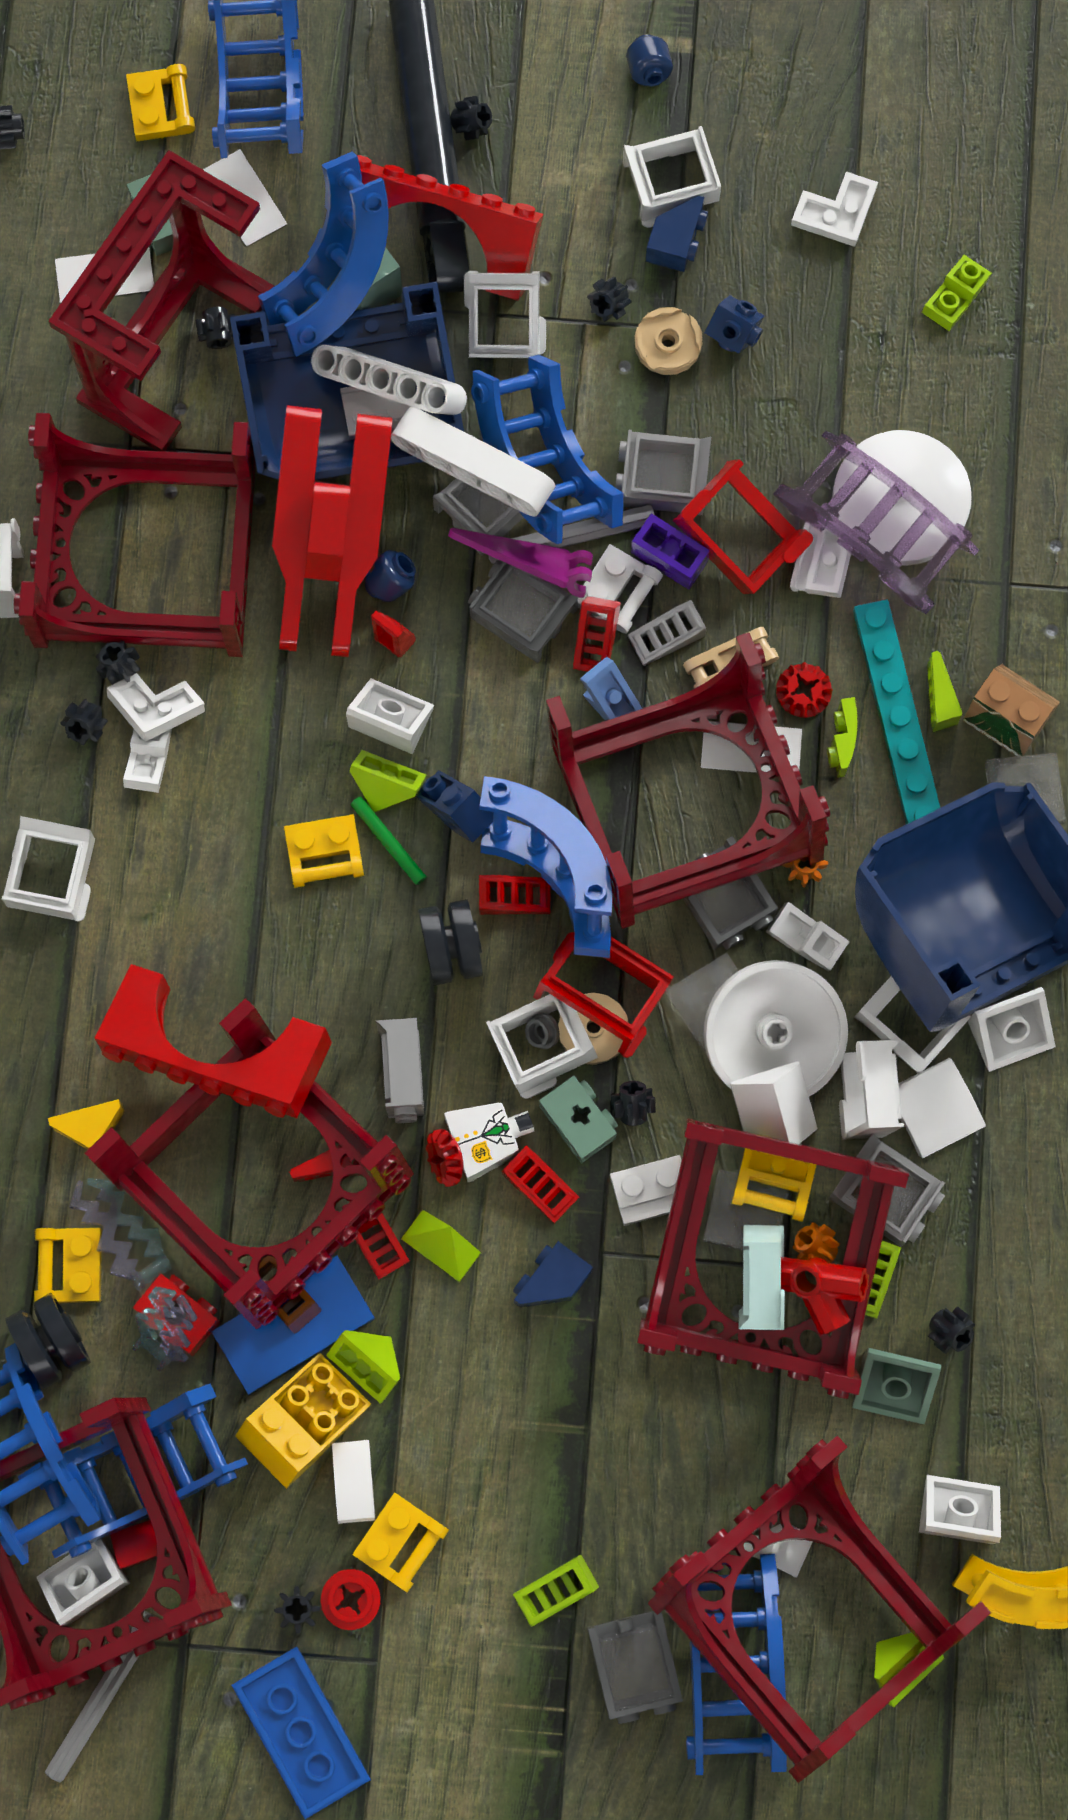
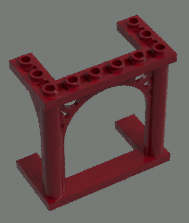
M167 151L48 321L50 327L63 334L67 340L83 386L76 397L78 404L153 449L162 452L167 450L181 430V422L127 389L135 378L140 381L143 380L161 354L158 344L199 285H202L249 314L262 311L258 296L275 286L228 259L208 236L202 219L203 215L241 237L259 212V202L172 151ZM169 219L173 233V249L170 262L127 325L124 326L103 312Z
M36 413L35 425H30L28 432L29 446L34 447V458L39 459V470L43 471L42 483H37L36 503L40 504V515L34 516L33 535L38 537L37 549L32 548L30 554V567L35 570L34 582L21 581V591L14 595V614H18L19 623L24 626L25 636H29L34 648H48L49 640L94 643H119L121 640H124L126 644L221 648L227 649L229 657H243L256 460L248 422H234L232 454L226 455L124 450L102 447L77 440L62 433L55 427L50 413ZM86 477H91L92 481L101 479V483L97 487H91ZM75 481L82 485L85 491L84 497L80 500L70 499L64 493L65 483ZM132 483L237 487L230 591L221 592L220 617L124 612L110 608L94 599L85 591L76 578L70 558L71 536L82 512L101 494L118 486ZM60 502L71 507V514L68 517L60 516V514L64 515ZM64 540L66 544L64 547H57V542ZM59 570L65 571V580L54 584L59 577L56 572ZM69 588L76 591V597L70 605L63 608L54 605L56 595L62 590ZM82 603H87L91 607V612L80 610L81 614H74L81 608Z
M749 632L736 636V653L717 675L697 688L667 701L572 732V727L560 696L546 700L551 747L579 820L593 836L606 861L611 879L612 905L621 929L635 925L634 915L804 857H807L810 865L824 860V847L828 846L825 832L829 831L826 818L830 817V810L825 797H818L814 785L800 789V785L803 784L797 765H790L787 755H790L787 740L784 735L778 736L775 725L778 724L772 705H765L762 697L765 695L762 680L766 679L762 664L766 663L764 651L760 643L754 644ZM736 713H744L748 719L744 729L739 732L730 731L727 724L731 716ZM721 714L720 724L713 725L708 721V719H717V715ZM754 729L755 732L753 739L754 742L758 741V743L755 745H750L747 743L745 738L749 736ZM685 731L714 734L736 745L751 760L761 782V806L752 827L739 841L723 851L632 882L621 852L612 853L578 765L669 734ZM768 765L771 770L764 772L761 770V767ZM777 793L778 800L782 804L772 803L770 796ZM771 813H780L785 815L791 824L785 829H777L766 822V816ZM763 831L767 836L757 841L756 834Z
M246 998L219 1023L234 1046L215 1064H227L245 1060L260 1053L276 1041L257 1009ZM314 1081L300 1113L322 1134L329 1147L333 1163L331 1192L317 1219L302 1233L278 1245L246 1247L221 1238L210 1230L148 1167L222 1093L211 1095L201 1090L199 1085L194 1084L132 1145L129 1146L111 1127L85 1152L86 1156L120 1191L124 1189L225 1292L224 1296L256 1330L261 1325L266 1326L271 1323L279 1313L278 1308L288 1298L290 1300L296 1298L306 1286L305 1281L313 1273H320L327 1268L332 1261L331 1256L341 1246L346 1247L351 1244L359 1234L358 1229L367 1220L373 1221L383 1212L385 1208L384 1203L394 1194H401L410 1185V1178L414 1175L398 1146L387 1135L377 1142L316 1081ZM336 1143H338L341 1146V1148L337 1149ZM345 1156H348L351 1164L356 1160L359 1165H350L343 1168L341 1162ZM358 1175L367 1180V1185L362 1191L351 1193L342 1189V1181L349 1176ZM341 1199L350 1202L341 1207V1212L335 1210L336 1204ZM314 1229H322L316 1236H313ZM290 1250H295L297 1255L295 1257L291 1256L289 1263L286 1265L283 1258L284 1255ZM226 1251H231L232 1255L230 1256ZM245 1256H251L252 1260L249 1270L245 1272L244 1269L247 1268V1265L240 1263L239 1260ZM267 1256L274 1257L277 1262V1273L270 1281L262 1280L259 1275L260 1263Z
M687 1118L684 1129L686 1143L646 1318L641 1317L637 1343L644 1345L643 1351L665 1356L666 1350L674 1352L676 1344L681 1345L679 1351L691 1355L701 1356L703 1350L715 1353L716 1360L729 1364H737L738 1359L752 1362L751 1368L763 1372L773 1373L775 1367L788 1370L787 1376L797 1380L809 1381L810 1376L817 1377L821 1386L825 1387L827 1394L831 1396L849 1399L850 1393L859 1395L862 1379L855 1368L858 1344L894 1186L906 1188L909 1173L900 1167ZM722 1143L863 1175L842 1265L866 1268L869 1275V1287L865 1300L862 1302L840 1299L851 1321L832 1331L831 1336H828V1333L820 1335L812 1317L799 1324L784 1328V1330L739 1329V1323L718 1310L706 1295L696 1269V1245L718 1147ZM686 1267H688L690 1275L685 1276ZM685 1284L695 1288V1296H688L679 1301L680 1293L686 1294ZM693 1304L704 1305L707 1313L700 1323L686 1325L682 1322V1313L688 1306ZM713 1320L721 1322L724 1326L723 1331L718 1334L716 1333L717 1329L702 1332ZM804 1330H813L819 1335L822 1341V1348L818 1354H810L803 1349L800 1343V1335ZM748 1332H753L756 1335V1339L753 1342L746 1341L745 1335ZM738 1333V1340L731 1337ZM782 1337L791 1338L797 1354L792 1353L791 1349L786 1345H783L781 1349L778 1345L779 1339ZM763 1339H765L769 1347L761 1345Z
M146 1397L112 1398L80 1413L82 1423L60 1432L59 1434L63 1441L58 1446L63 1453L105 1432L114 1430L155 1531L157 1563L150 1587L140 1603L129 1614L113 1624L96 1629H77L60 1626L59 1623L40 1612L30 1601L20 1583L10 1556L6 1553L0 1542V1631L7 1664L5 1682L0 1689V1707L9 1705L12 1711L56 1695L54 1687L67 1682L69 1688L90 1679L87 1672L99 1666L102 1672L123 1664L121 1656L132 1651L135 1657L143 1655L157 1648L154 1641L164 1636L168 1637L169 1642L190 1633L189 1629L191 1628L194 1629L201 1625L205 1626L223 1618L221 1610L232 1606L227 1592L218 1593L147 1423L144 1414L150 1412L151 1409ZM39 1443L1 1460L0 1482L45 1461L46 1457ZM169 1565H172L173 1568L172 1575L178 1574L180 1581L173 1578L166 1579L164 1571ZM169 1587L177 1591L181 1598L180 1605L175 1609L166 1608L161 1605L157 1599L159 1589ZM151 1607L158 1614L162 1615L163 1619L158 1616H152L148 1618L149 1622H147L143 1617V1613ZM130 1625L138 1630L131 1633ZM37 1626H45L48 1630L41 1644L38 1638L42 1637V1635L37 1631ZM116 1626L122 1629L120 1637L114 1635V1628ZM65 1635L69 1641V1651L62 1661L57 1662L51 1656V1646L57 1636ZM105 1637H106V1639H107V1641L109 1642V1644H106V1645L103 1646V1643H104V1640H105ZM83 1638L89 1639L91 1642L90 1649L89 1646L84 1647L80 1651L79 1657L76 1658L79 1650V1641Z
M838 1435L828 1444L823 1439L815 1444L806 1453V1456L796 1464L797 1466L787 1474V1477L790 1479L787 1484L782 1488L777 1483L774 1484L760 1497L764 1502L761 1506L754 1510L750 1505L734 1519L737 1524L735 1528L729 1533L722 1528L707 1541L710 1549L704 1554L702 1551L699 1553L695 1551L689 1557L685 1554L675 1562L652 1588L656 1594L648 1602V1605L657 1615L663 1610L668 1613L793 1762L794 1766L788 1772L797 1783L828 1761L857 1735L856 1732L902 1690L991 1614L990 1610L980 1601L951 1625L873 1535L854 1509L842 1485L838 1461L847 1446ZM793 1505L801 1506L806 1513L807 1521L802 1530L794 1529L789 1521V1511ZM780 1512L779 1520L782 1530L774 1533L770 1530L769 1524L771 1527L775 1525L778 1519L777 1513ZM817 1517L821 1521L818 1525L824 1527L827 1532L817 1533L814 1527ZM757 1530L758 1538L755 1535H753ZM786 1540L817 1542L842 1554L858 1569L925 1647L822 1741L816 1737L752 1661L741 1645L733 1623L732 1596L735 1583L742 1568L760 1550ZM744 1543H750L753 1550L751 1552L746 1551ZM735 1550L738 1556L731 1555L730 1553ZM722 1565H726L730 1569V1574L726 1578H722L714 1573H708L709 1571H721L724 1568ZM702 1583L716 1584L722 1589L723 1597L718 1601L705 1600L698 1594V1586ZM720 1610L723 1614L721 1623L716 1621L714 1614L710 1617L705 1611L715 1612Z

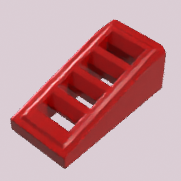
M587 596L582 601L573 669L588 672L605 657L611 659L619 618L620 602ZM592 612L607 614V618L591 614ZM589 625L606 627L605 632L591 630ZM587 639H592L604 643L602 647L587 644L586 641ZM584 652L602 655L601 661L583 658Z
M378 611L371 615L374 639L398 658H402L416 641L415 635L392 617Z
M479 875V915L550 914V885L541 877ZM490 887H497V902H490ZM504 887H511V903H504ZM518 887H526V904H519ZM533 887H540V905L533 904Z
M330 1150L290 1169L289 1173L293 1181L303 1182L333 1176ZM345 1156L341 1162L343 1168L350 1165H359L356 1160L351 1164L348 1156Z
M527 1145L502 1170V1175L554 1224L579 1199V1196ZM529 1160L533 1166L519 1178L516 1173ZM540 1171L544 1176L530 1189L526 1184ZM551 1181L555 1186L540 1199L537 1194ZM562 1191L566 1196L551 1210L547 1205Z
M383 1213L373 1221L367 1220L358 1229L359 1234L355 1242L378 1280L410 1261ZM379 1224L381 1230L363 1239L361 1235L363 1232ZM387 1237L388 1243L373 1252L370 1251L369 1246ZM394 1249L397 1255L378 1265L376 1259Z

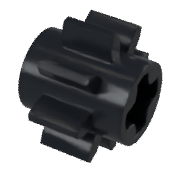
M478 96L466 97L463 101L455 102L456 108L451 112L450 118L451 125L456 134L464 133L466 141L479 139V136L487 135V128L492 123V112L487 103L479 104Z
M12 105L0 106V149L16 148L17 140L25 139L22 113L15 114Z
M614 276L606 282L600 279L593 284L595 291L587 295V298L590 300L591 313L602 317L604 322L611 317L618 320L626 314L624 308L632 303V300L628 298L627 285L624 286L622 283L617 282Z
M211 307L202 312L203 319L195 320L199 341H206L207 347L211 349H222L232 344L231 337H233L230 317H234L235 314L228 315V310L224 307Z
M121 640L119 643H107L100 653L96 655L100 662V665L96 668L102 679L108 678L112 685L123 679L126 682H130V676L140 671L139 666L135 662L140 658L134 647H128L124 640Z
M84 699L79 706L72 702L65 710L66 716L60 724L65 726L68 739L71 738L76 742H80L81 745H85L89 738L95 742L98 741L103 734L102 729L108 720L103 718L100 706Z
M627 1081L619 1086V1093L611 1094V1109L614 1110V1117L620 1118L624 1124L637 1126L647 1121V1113H656V1099L653 1097L652 1088L646 1089L644 1083L640 1081Z
M958 1306L953 1312L945 1308L935 1313L929 1324L931 1333L928 1337L945 1354L951 1348L956 1352L963 1351L973 1341L974 1331L972 1328L975 1326V1323L969 1319L970 1315Z
M295 1586L293 1596L288 1597L284 1593L279 1594L285 1602L283 1608H276L274 1612L283 1613L285 1619L281 1623L282 1628L287 1627L289 1623L295 1624L296 1633H301L302 1623L307 1622L313 1627L316 1625L315 1621L311 1618L312 1613L318 1612L322 1608L312 1606L310 1602L315 1595L314 1591L309 1592L304 1597L301 1596L300 1587ZM300 1598L301 1605H306L308 1611L301 1614V1620L296 1621L295 1615L288 1613V1606H294L295 1599Z

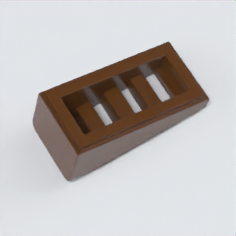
M267 1256L261 1261L259 1266L261 1279L272 1269H277V1262L274 1257ZM304 1289L296 1298L289 1300L282 1307L278 1308V1316L295 1334L317 1316L322 1309Z

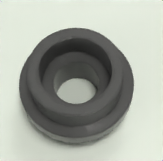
M540 1013L530 1019L526 1025L525 1034L532 1046L540 1049H549L557 1044L560 1031L557 1022L552 1016Z

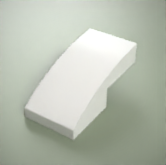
M134 729L130 742L131 753L123 778L124 788L159 793L172 729L146 742Z
M789 902L783 904L774 921L766 930V933L827 971H831L849 943L847 939L822 921L816 922Z
M369 1440L332 1443L338 1524L374 1521L375 1509Z

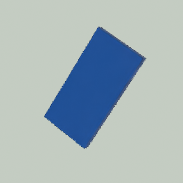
M338 1255L332 1258L331 1263L322 1272L313 1273L305 1281L306 1286L304 1289L322 1310L299 1332L294 1334L278 1315L271 1323L266 1326L261 1325L256 1330L242 1314L211 1331L248 1395L253 1394L332 1346L345 1330L356 1331L375 1319ZM288 1298L280 1307L286 1304L290 1299Z
M298 1646L231 1685L304 1819H307L371 1780Z

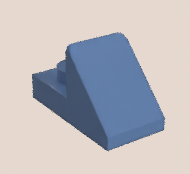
M605 657L580 678L587 689L583 694L585 699L605 721L642 709L618 667L610 658Z

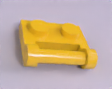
M173 64L168 66L167 69L126 74L136 142L185 135L195 131L194 118L190 116L185 80L188 76L185 65ZM172 84L177 116L173 121H167L162 85Z
M354 814L284 826L294 888L304 887L307 882L353 875L354 878L364 876ZM350 853L351 861L302 869L301 861Z
M745 1148L731 1204L742 1206L745 1203L792 1215L793 1220L803 1222L816 1164ZM751 1180L797 1192V1199L792 1201L747 1189L748 1182Z
M35 1229V1241H38V1290L34 1291V1302L49 1293H52L59 1303L101 1302L102 1229ZM53 1241H63V1290L59 1291L52 1290Z
M394 1492L352 1555L408 1593L414 1584L411 1580L440 1538L444 1539L449 1529ZM420 1523L428 1530L398 1573L390 1566Z

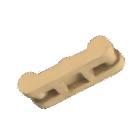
M758 627L749 631L754 644L760 643L764 651L766 663L762 664V666L766 667L776 662L779 656L775 648H770L766 640L769 636L765 628ZM736 638L692 657L683 664L687 674L692 675L696 682L694 688L713 678L731 661L736 653ZM713 664L717 673L707 676L704 667Z

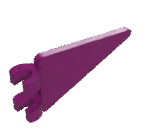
M451 528L448 534L450 538L554 585L562 588L566 587L573 596L578 598H584L586 586L579 585L576 581L590 582L592 579L591 569L576 566L579 563L591 566L593 554L586 550L570 553L563 548L458 528Z

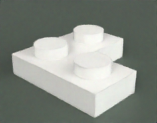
M846 172L835 201L803 190L791 226L855 247L878 182Z
M137 673L130 676V682H126L123 679L107 687V697L145 742L205 712L204 702L186 681L157 695L151 691Z

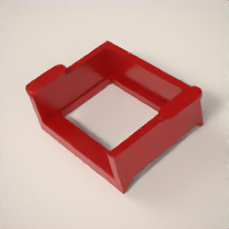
M740 459L727 461L722 470L703 490L698 492L672 521L688 537L710 550L709 559L742 594H754L784 561L786 563L795 562L813 542V536L806 529L796 530L739 470L744 463ZM727 482L782 539L748 577L693 520Z
M570 932L554 953V963L539 982L533 998L538 1000L545 991L623 1040L618 1052L623 1057L629 1058L634 1054L646 1036L647 1029L643 1025L667 991L674 976L611 937L610 958L604 959L654 990L633 1023L630 1024L556 977L574 951V932Z

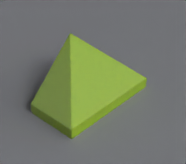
M361 750L350 767L351 775L374 812L415 797L427 776L364 750Z
M424 1210L421 1211L401 1238V1240L458 1282L462 1280L481 1254L478 1249L450 1225Z
M345 1330L326 1354L330 1360L380 1404L400 1380L392 1338L389 1336Z
M912 1632L876 1643L874 1678L880 1688L925 1649ZM943 1654L888 1704L895 1707L944 1659Z

